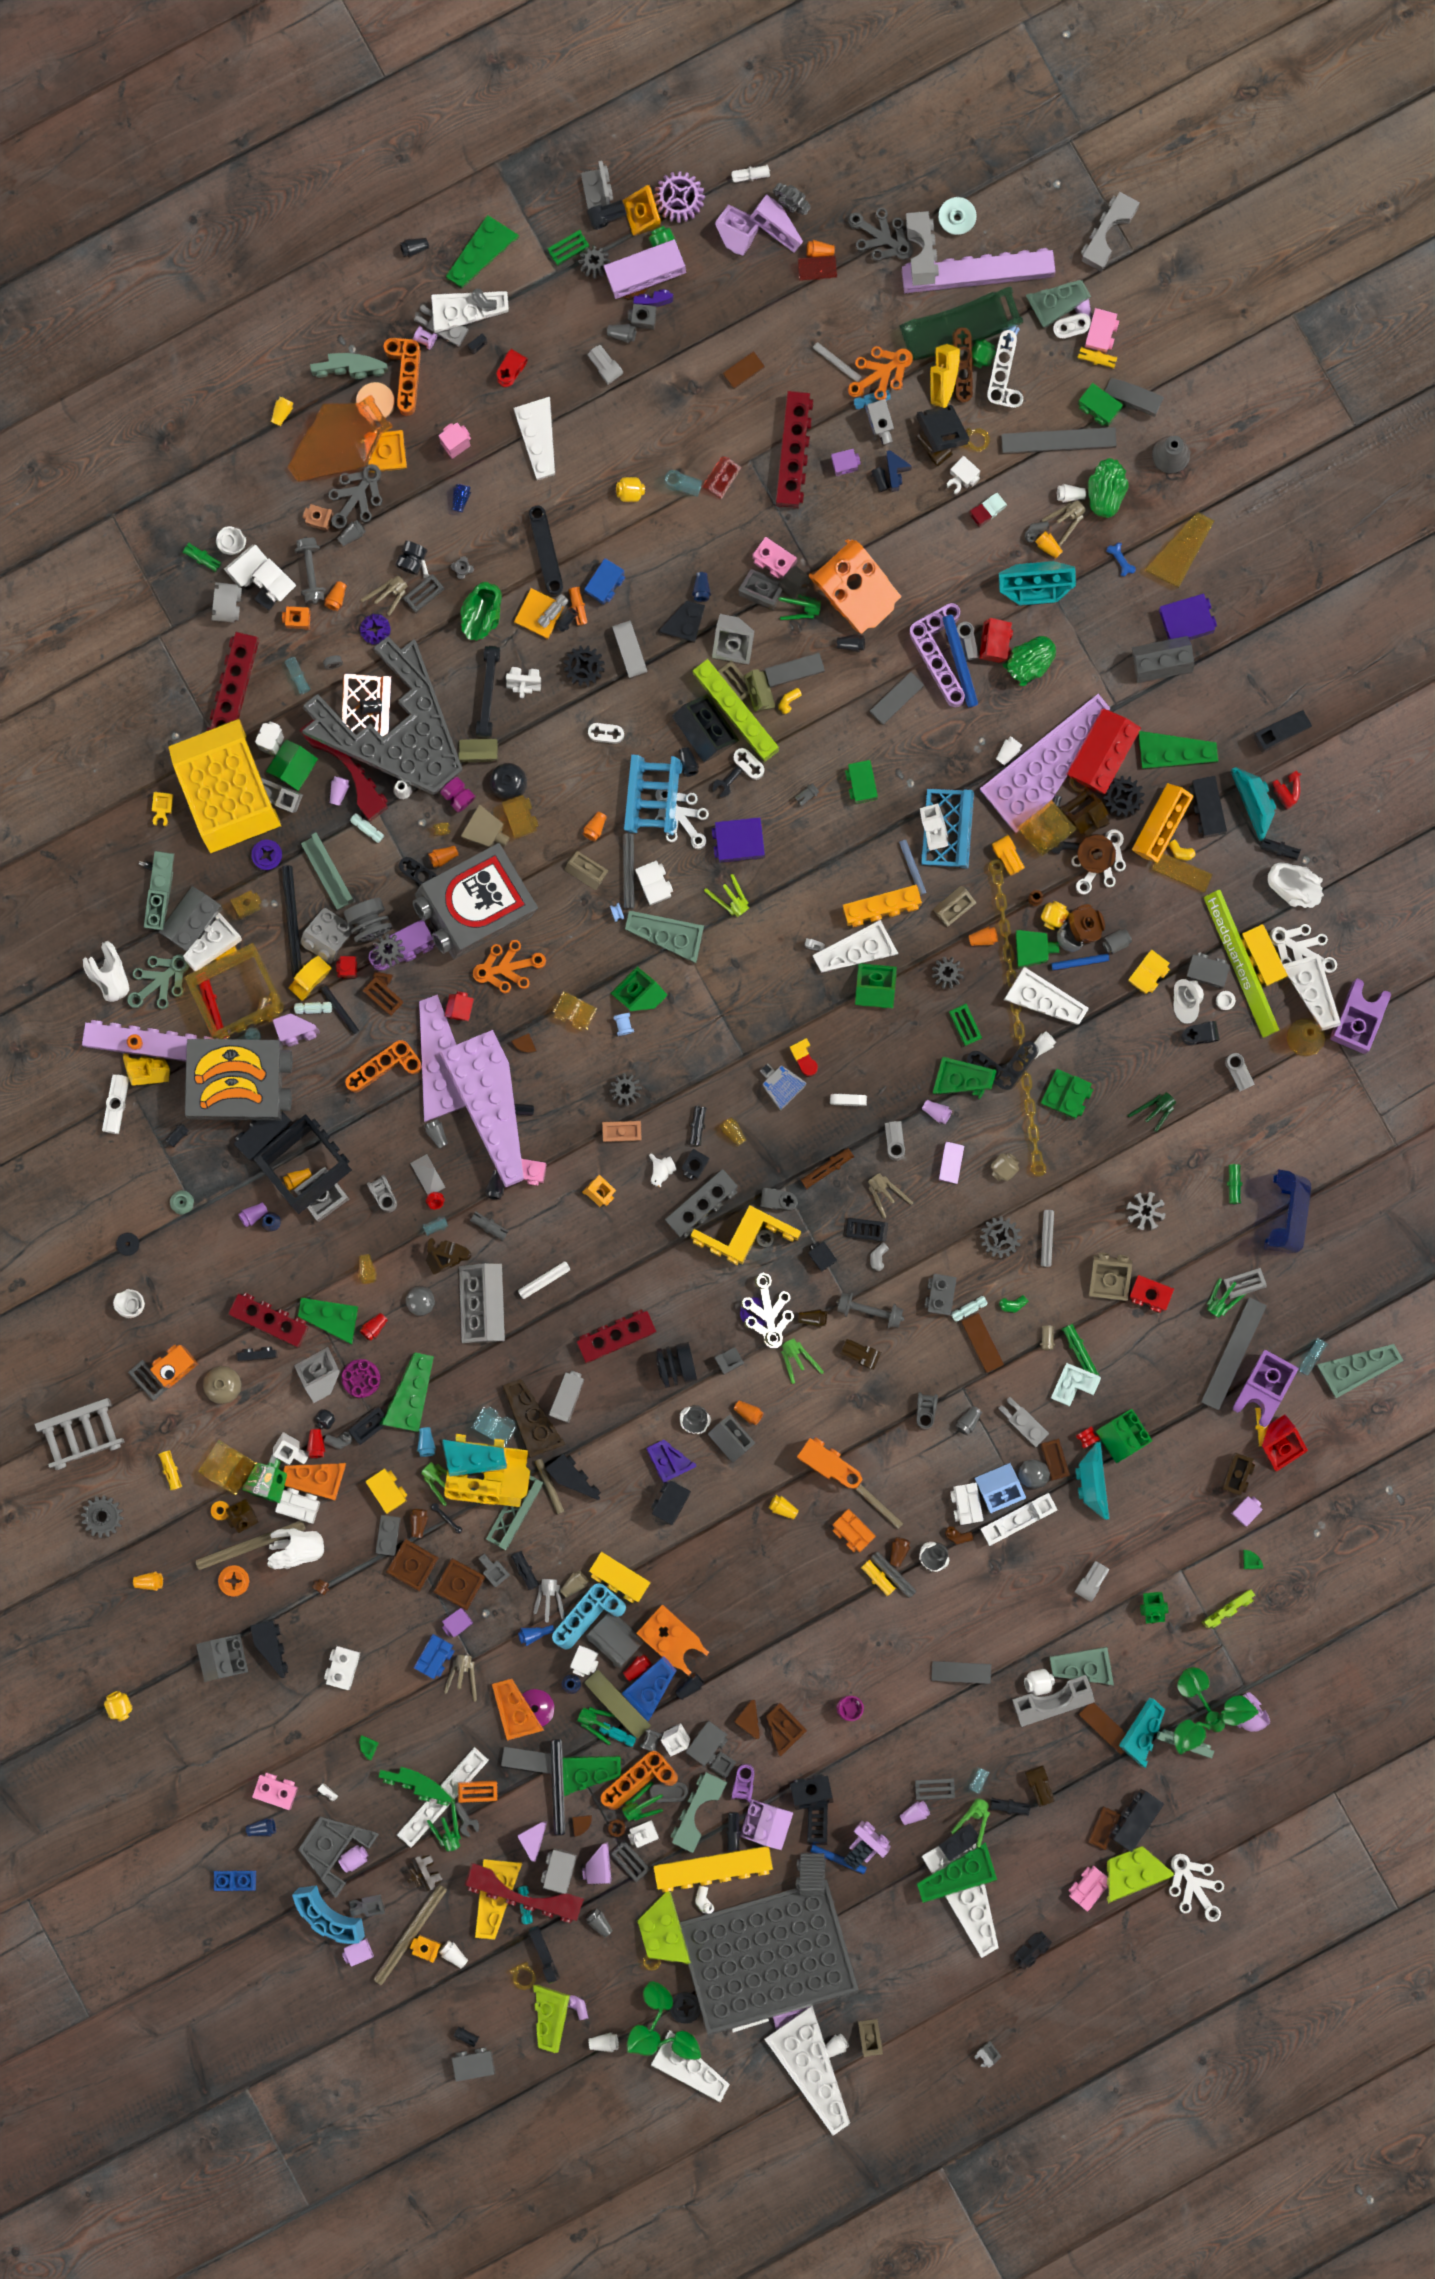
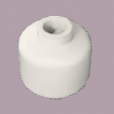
M1039 1669L1029 1672L1027 1678L1024 1679V1684L1028 1693L1040 1696L1050 1693L1055 1681L1053 1675L1049 1674L1047 1670Z

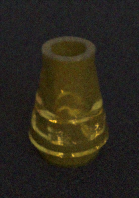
M732 1117L720 1125L721 1132L736 1143L737 1146L747 1140L737 1120H734Z
M370 1254L359 1256V1279L361 1283L369 1284L376 1282L378 1275Z

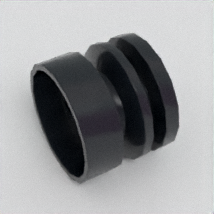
M689 1342L676 1344L675 1354H672L670 1347L667 1346V1356H663L662 1348L657 1349V1367L665 1388L670 1387L669 1378H673L674 1385L677 1386L678 1376H682L685 1384L697 1381Z

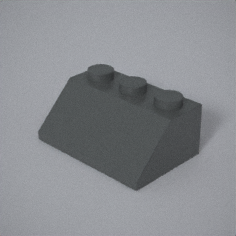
M1188 636L1132 647L1137 683L1193 672L1194 657L1192 644Z
M192 886L164 924L163 930H160L159 933L187 952L194 942L203 936L208 925H212L215 917L223 910V907Z

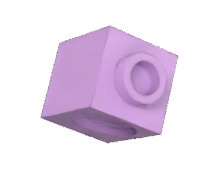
M1247 1496L1231 1514L1247 1527L1263 1509L1259 1507L1261 1503L1255 1497L1250 1498Z
M367 1938L358 1944L345 1947V1952L342 1953L346 1964L350 1963L351 1967L374 1957Z

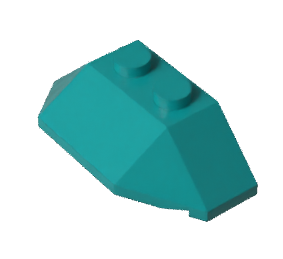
M1056 561L1016 564L999 573L1000 592L1018 605L1058 602L1076 586L1075 567Z
M1234 767L1230 771L1257 837L1259 841H1262L1274 817L1275 802L1268 797L1267 792H1269L1265 781L1262 782L1260 777Z
M1096 1442L1079 1463V1468H1076V1478L1081 1481L1078 1495L1079 1499H1083V1503L1104 1520L1109 1519L1101 1443Z

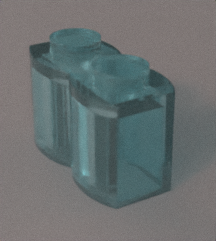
M483 1407L472 1428L493 1441L495 1439L504 1440V1447H506L517 1428L514 1425L515 1421L507 1416L504 1419L497 1416L498 1411L491 1407L487 1409Z

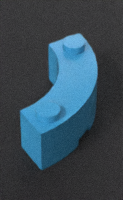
M317 1885L298 1888L293 1893L294 1903L301 1917H304L311 1925V1928L320 1935H325L336 1942L346 1944H358L365 1937L362 1918L346 1917L332 1910L322 1899Z

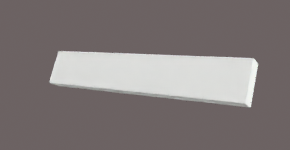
M474 1747L441 1786L455 1799L458 1796V1782H470L489 1759ZM430 1798V1802H425L397 1836L412 1848L429 1829L430 1826L427 1820H430L433 1824L448 1806L437 1804L436 1799Z

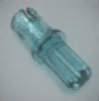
M288 658L285 663L292 676L291 680H294L298 688L299 694L302 695L309 692L311 689L304 677L305 673L301 671L296 658Z
M248 1028L245 1038L246 1040H260V1032L256 1028Z
M1317 1338L1311 1350L1306 1352L1307 1356L1299 1368L1302 1374L1308 1376L1316 1362L1320 1361L1319 1357L1328 1345L1325 1341Z

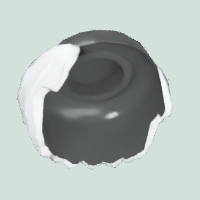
M699 1405L686 1407L680 1412L681 1426L688 1433H703L710 1425V1415L705 1408Z
M927 1542L922 1546L919 1559L923 1566H926V1569L938 1572L947 1567L949 1557L948 1550L944 1545L937 1542Z

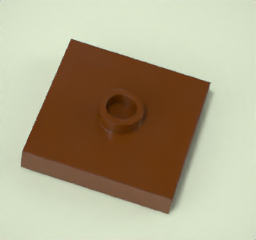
M405 1539L386 1573L420 1592L439 1557Z
M452 1558L433 1592L468 1611L486 1576Z

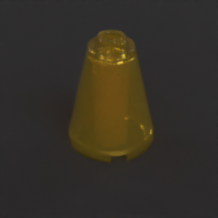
M1310 1018L1299 1019L1288 1029V1046L1294 1053L1300 1056L1314 1055L1322 1049L1325 1043L1324 1030L1322 1031L1315 1020Z

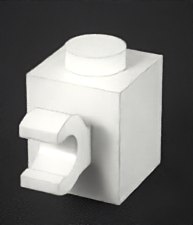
M963 456L951 468L950 474L954 478L948 481L947 488L955 484L957 489L954 491V494L956 495L961 490V484L965 488H968L970 485L973 487L980 479L978 477L980 470Z
M284 1432L273 1447V1456L289 1465L293 1459L303 1464L308 1459V1453L300 1450V1441Z
M652 1820L631 1828V1833L628 1834L631 1844H636L637 1848L659 1839Z

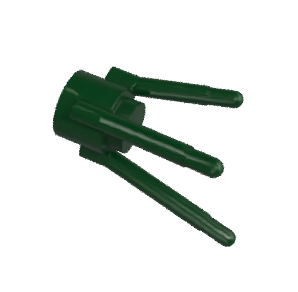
M1165 1092L1163 1095L1159 1094L1153 1100L1129 1113L1128 1117L1130 1118L1156 1103L1157 1108L1145 1119V1122H1149L1158 1112H1165L1154 1129L1157 1132L1168 1115L1174 1110L1173 1106L1176 1104V1101L1169 1093Z

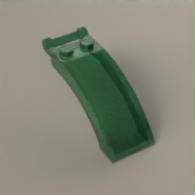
M1012 287L988 293L958 307L930 316L915 318L899 325L907 350L912 353L913 361L936 356V347L945 344L953 346V332L959 327L967 328L971 332L972 345L977 340L981 341L982 339L990 338L1012 327L1023 324L1024 321L1019 316L1012 295ZM1002 297L1006 298L1012 316L1010 321H1008L1001 301ZM962 330L961 334L957 335L961 339V344H957V347L967 346V344H963V338H966V334Z

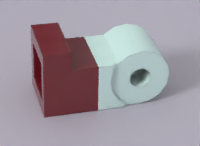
M995 493L982 504L970 510L969 515L981 528L1002 511L1007 504L998 493Z

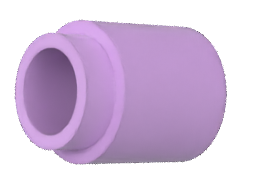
M356 1845L341 1855L338 1861L346 1873L352 1872L367 1862L366 1857L368 1853L363 1846L359 1847Z

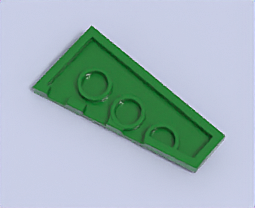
M487 215L447 274L446 279L460 288L465 287L485 266L489 265L495 257L506 250L513 241H516L519 235Z
M1139 731L1138 733L1142 769L1218 763L1216 742Z
M413 1353L403 1374L404 1377L395 1391L396 1394L388 1406L385 1417L381 1421V1425L419 1432L434 1356Z
M986 1842L979 1848L970 1851L960 1859L917 1883L922 1902L926 1903L997 1881Z

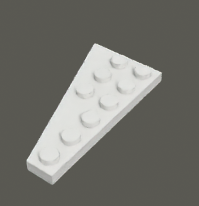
M975 1843L951 1862L939 1846L922 1855L931 1873L934 1874L977 1847ZM985 1884L946 1896L981 1958L996 1950L998 1943Z
M810 2006L766 2037L765 2041L832 2135H835L848 2126L850 2121L813 2006Z

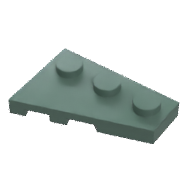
M1078 280L1037 293L1027 294L1026 297L1042 326L1046 328L1089 299L1091 295L1083 281Z
M1107 1646L1049 1656L1054 1677L1075 1679L1086 1675L1089 1682L1114 1685Z
M1165 1729L1162 1732H1157L1156 1739L1175 1745L1174 1732ZM1205 1743L1189 1750L1212 1758L1214 1751L1210 1750L1211 1746Z

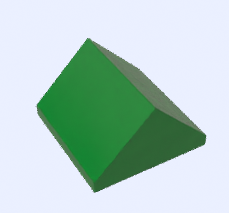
M285 740L266 772L299 792L317 763L318 758L301 746Z

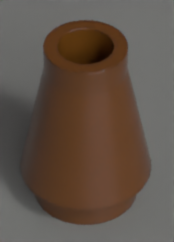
M412 1509V1513H410L412 1537H423L429 1517L427 1510Z
M896 1537L895 1541L892 1542L891 1565L901 1566L911 1548L909 1540Z

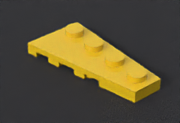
M483 1859V1866L492 1869L496 1877L506 1887L513 1890L522 1863ZM480 1891L475 1938L495 1939L508 1903H505V1898L498 1896L497 1900L486 1897V1892Z

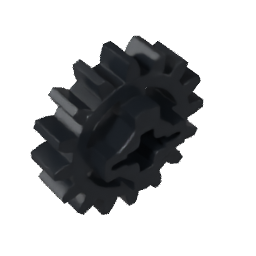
M588 645L586 650H583L582 646H579V651L573 648V655L567 654L569 660L564 661V664L568 666L564 668V672H569L567 679L573 678L572 684L579 682V687H582L583 683H586L587 687L590 685L589 682L597 684L596 678L602 679L599 673L605 672V669L601 667L605 665L604 661H600L602 654L596 655L597 649L590 651ZM583 654H586V655H590V657L587 658V657H583L582 655H583ZM575 659L577 663L576 666L572 669V663ZM581 662L588 666V672L584 668L581 669ZM597 663L596 672L593 674L592 668ZM583 675L587 678H579L578 676Z
M1121 776L1120 781L1116 778L1113 779L1114 784H1110V789L1105 793L1107 796L1103 797L1104 801H1108L1105 807H1111V814L1116 811L1117 817L1122 813L1124 818H1127L1128 813L1132 816L1135 814L1134 809L1140 811L1141 808L1138 804L1144 803L1140 798L1144 797L1145 793H1140L1143 788L1142 786H1136L1138 780L1131 782L1130 776L1127 780H1124V776ZM1123 785H1128L1132 788L1128 789L1125 788ZM1115 788L1117 794L1111 799V793ZM1121 793H1123L1124 795H1128L1126 801L1124 798L1119 799ZM1136 795V802L1132 805L1131 799ZM1116 805L1124 806L1125 809L1118 808Z

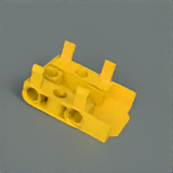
M456 1434V1442L503 1448L507 1468L482 1472L484 1480L467 1478L468 1474L449 1477L447 1471L444 1490L445 1497L459 1501L520 1507L521 1499L527 1496L530 1470L526 1467L528 1450L504 1448V1440L495 1439L494 1445L466 1442V1435Z

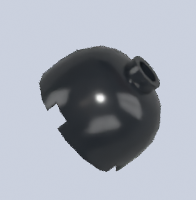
M504 763L493 770L489 784L492 793L498 799L512 801L524 795L527 789V777L520 766L513 763Z

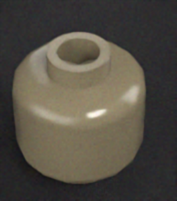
M1001 1153L991 1164L993 1170L991 1174L998 1181H1010L1019 1171V1161L1011 1153Z

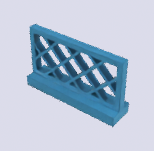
M927 789L926 807L933 805L931 794H940L943 800L939 803V807L947 802L952 808L943 818L951 827L947 834L949 835L954 830L958 835V839L952 845L948 842L950 847L942 854L937 849H934L939 854V857L934 861H926L927 853L930 850L929 848L927 849L928 843L924 829L922 865L969 868L974 792L972 790ZM953 795H961L960 803L953 807L948 799ZM956 812L959 816V821L952 826L947 821V818ZM951 849L956 853V862H948L944 858Z

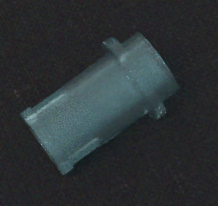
M438 1216V1219L423 1224L427 1236L442 1229L446 1230V1227H449L444 1216Z
M978 1768L973 1782L969 1784V1789L980 1794L981 1790H984L983 1786L990 1772Z

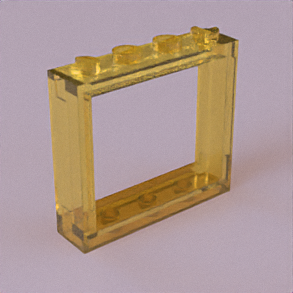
M253 943L184 977L213 1039H227L230 1037V1034L242 1032L247 1028L246 1026L252 1023H260L264 1020V1017L276 1015L285 1007L262 957ZM254 957L275 1002L217 1030L197 985Z

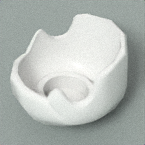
M224 527L217 533L216 544L222 553L235 555L245 548L246 537L243 536L238 528Z
M130 1289L117 1293L113 1301L115 1310L125 1318L138 1316L142 1313L145 1306L143 1296L138 1291Z

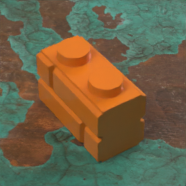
M850 1509L832 1525L834 1527L832 1531L840 1539L844 1537L848 1541L846 1545L853 1552L857 1550L860 1553L876 1537Z

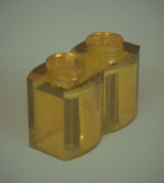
M524 795L502 802L515 840L537 832L536 827H539L536 817H532L529 810L532 809L529 798L525 799Z
M565 991L562 992L553 1009L556 1019L562 1022L566 1020L572 1022V1027L579 1031H582V1029L588 1030L598 1011L597 1008Z

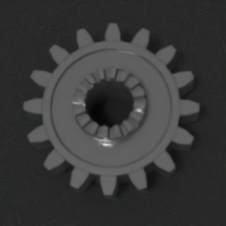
M104 1495L102 1500L96 1496L95 1502L88 1500L90 1506L83 1507L86 1513H82L81 1516L85 1517L86 1520L82 1521V1524L88 1525L85 1529L86 1531L93 1530L92 1536L98 1533L99 1538H102L105 1533L107 1537H110L111 1531L117 1533L116 1527H122L119 1522L124 1520V1517L120 1516L123 1509H118L119 1502L113 1503L114 1498L111 1497L107 1501V1497ZM102 1511L107 1514V1519L104 1522H100L98 1519V1515Z

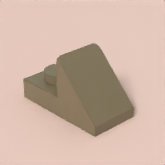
M878 2019L858 2022L863 2056L883 2054Z

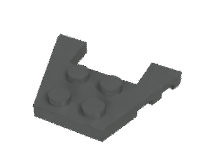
M320 1817L300 1846L299 1851L317 1872L333 1896L337 1897L346 1882L330 1872V1870L352 1838L370 1849L379 1833Z

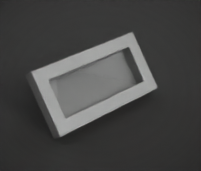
M427 1154L410 1163L427 1195L446 1188Z

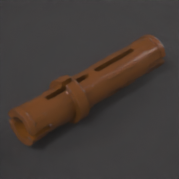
M847 1147L835 1157L831 1156L829 1161L800 1180L805 1188L809 1189V1187L836 1169H841L840 1166L854 1158V1155Z

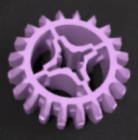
M681 171L678 172V176H675L672 172L670 179L665 175V182H658L660 187H655L657 194H654V199L657 200L655 205L659 207L658 212H664L663 218H667L670 215L669 220L671 222L675 217L677 218V223H680V218H684V221L687 222V216L693 219L695 218L693 212L700 213L698 207H703V202L701 201L705 199V196L702 195L704 189L699 188L701 185L700 181L695 182V176L688 179L689 173L687 172L684 177ZM675 184H683L686 187L678 188ZM669 188L671 190L672 196L668 198V201L665 203L663 199L666 190ZM691 192H694V201L689 206L686 199L690 196ZM676 194L682 196L683 201L676 198ZM680 206L683 210H674L672 208Z

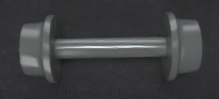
M305 536L303 539L296 541L297 548L295 549V553L304 554L309 584V589L302 590L301 595L304 596L305 603L316 605L324 601V593L326 592L325 588L316 587L312 553L319 551L320 546H317L315 538H307Z
M853 1292L850 1294L842 1293L841 1299L836 1301L837 1305H839L837 1312L843 1313L845 1317L848 1316L849 1309L886 1318L889 1319L888 1329L890 1327L899 1328L900 1321L905 1320L902 1316L904 1309L897 1307L896 1304H893L891 1312L852 1302Z

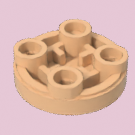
M373 382L363 386L358 392L356 399L357 408L367 420H383L394 410V396L386 385Z

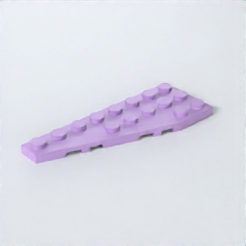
M1099 694L1094 696L980 788L983 795L1015 834L1046 810L1068 776L1066 773L1101 709L1110 710V707Z
M493 1030L447 1048L441 1051L440 1054L506 1188L523 1181L524 1176L509 1062Z

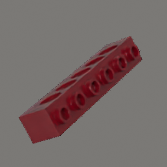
M787 392L776 499L777 507L799 509V503H803L804 492H801V485H805L806 473L802 472L803 466H807L808 455H804L805 447L809 448L810 436H806L807 429H811L812 421L808 414L809 410L813 411L814 399H810V393ZM801 409L804 411V414L801 417H797L794 415V411ZM794 428H800L802 430V433L800 435H794L792 433V430ZM797 446L800 448V452L793 454L790 452V448ZM796 465L799 469L796 472H790L788 467ZM789 483H793L797 488L794 491H789L786 489V486Z
M235 632V636H231L229 647H231L230 655H226L224 665L227 667L225 673L222 672L220 677V684L222 686L220 691L216 692L215 702H217V705L211 711L210 720H212L211 728L208 727L206 732L217 728L219 723L224 722L227 724L240 718L260 641L258 637L240 632ZM239 650L246 651V655L243 658L236 657ZM240 668L241 673L238 676H233L231 674L232 670ZM230 686L236 687L234 694H227V689ZM226 704L232 706L228 713L222 712V707Z

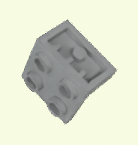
M598 161V170L581 173L588 209L598 205H608L613 200L611 184H607V182H610L608 168L603 166L602 161Z

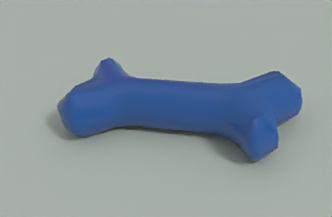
M1117 543L1115 546H1108L1107 552L1113 554L1122 567L1121 576L1125 577L1128 573H1135V566L1128 564L1121 553L1122 544Z

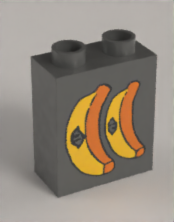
M187 1039L185 1116L188 1119L281 1121L282 1111H291L292 1106L291 1088H282L283 1073H292V1050H283V1043L280 1040Z

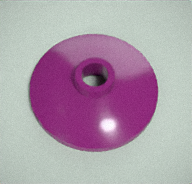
M539 1689L524 1692L522 1695L529 1707L531 1708L533 1705L538 1706V1711L534 1715L543 1727L548 1724L554 1715L555 1709L550 1695Z

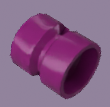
M459 777L452 779L440 791V794L447 801H451L450 805L457 813L464 810L476 798L469 788L465 789V784Z
M849 1695L842 1697L838 1701L836 1709L842 1719L856 1721L862 1716L864 1706L859 1698Z

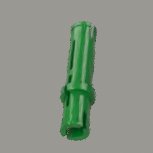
M1073 1324L1063 1328L1062 1331H1064L1070 1343L1069 1347L1073 1349L1083 1370L1099 1376L1100 1374L1097 1372L1082 1343L1084 1341L1080 1339Z

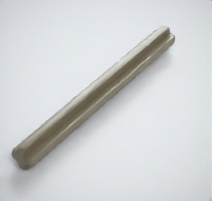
M298 1521L296 1523L280 1528H295L299 1531H304L306 1529L303 1521ZM272 1532L200 1558L196 1560V1565L201 1570L286 1537L271 1538Z
M440 1884L436 1887L374 1977L376 1983L382 1985L446 1893L447 1889Z

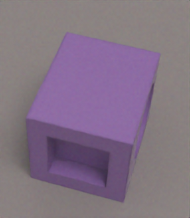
M854 449L831 454L836 476L858 471V465L861 463L859 455L854 453Z
M460 1608L442 1621L444 1623L442 1628L448 1636L452 1634L453 1637H456L472 1625L473 1622L464 1609Z

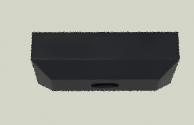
M377 1406L348 1429L359 1445L386 1426L381 1425L385 1413ZM369 1422H372L369 1427H366Z

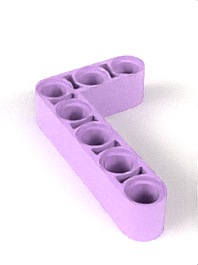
M950 603L913 623L910 627V638L947 703L951 707L957 708L964 702V692L932 635L945 629L942 618L947 616L946 612L948 610L956 611L957 615L954 617L955 623L958 621L960 608L956 604ZM938 619L940 625L933 627L930 625V620ZM921 628L924 633L921 636H916L913 630ZM926 644L933 647V650L929 653L922 649ZM940 661L942 667L935 669L932 666V662ZM948 677L952 682L950 685H944L941 679ZM957 693L961 696V700L954 702L950 696Z

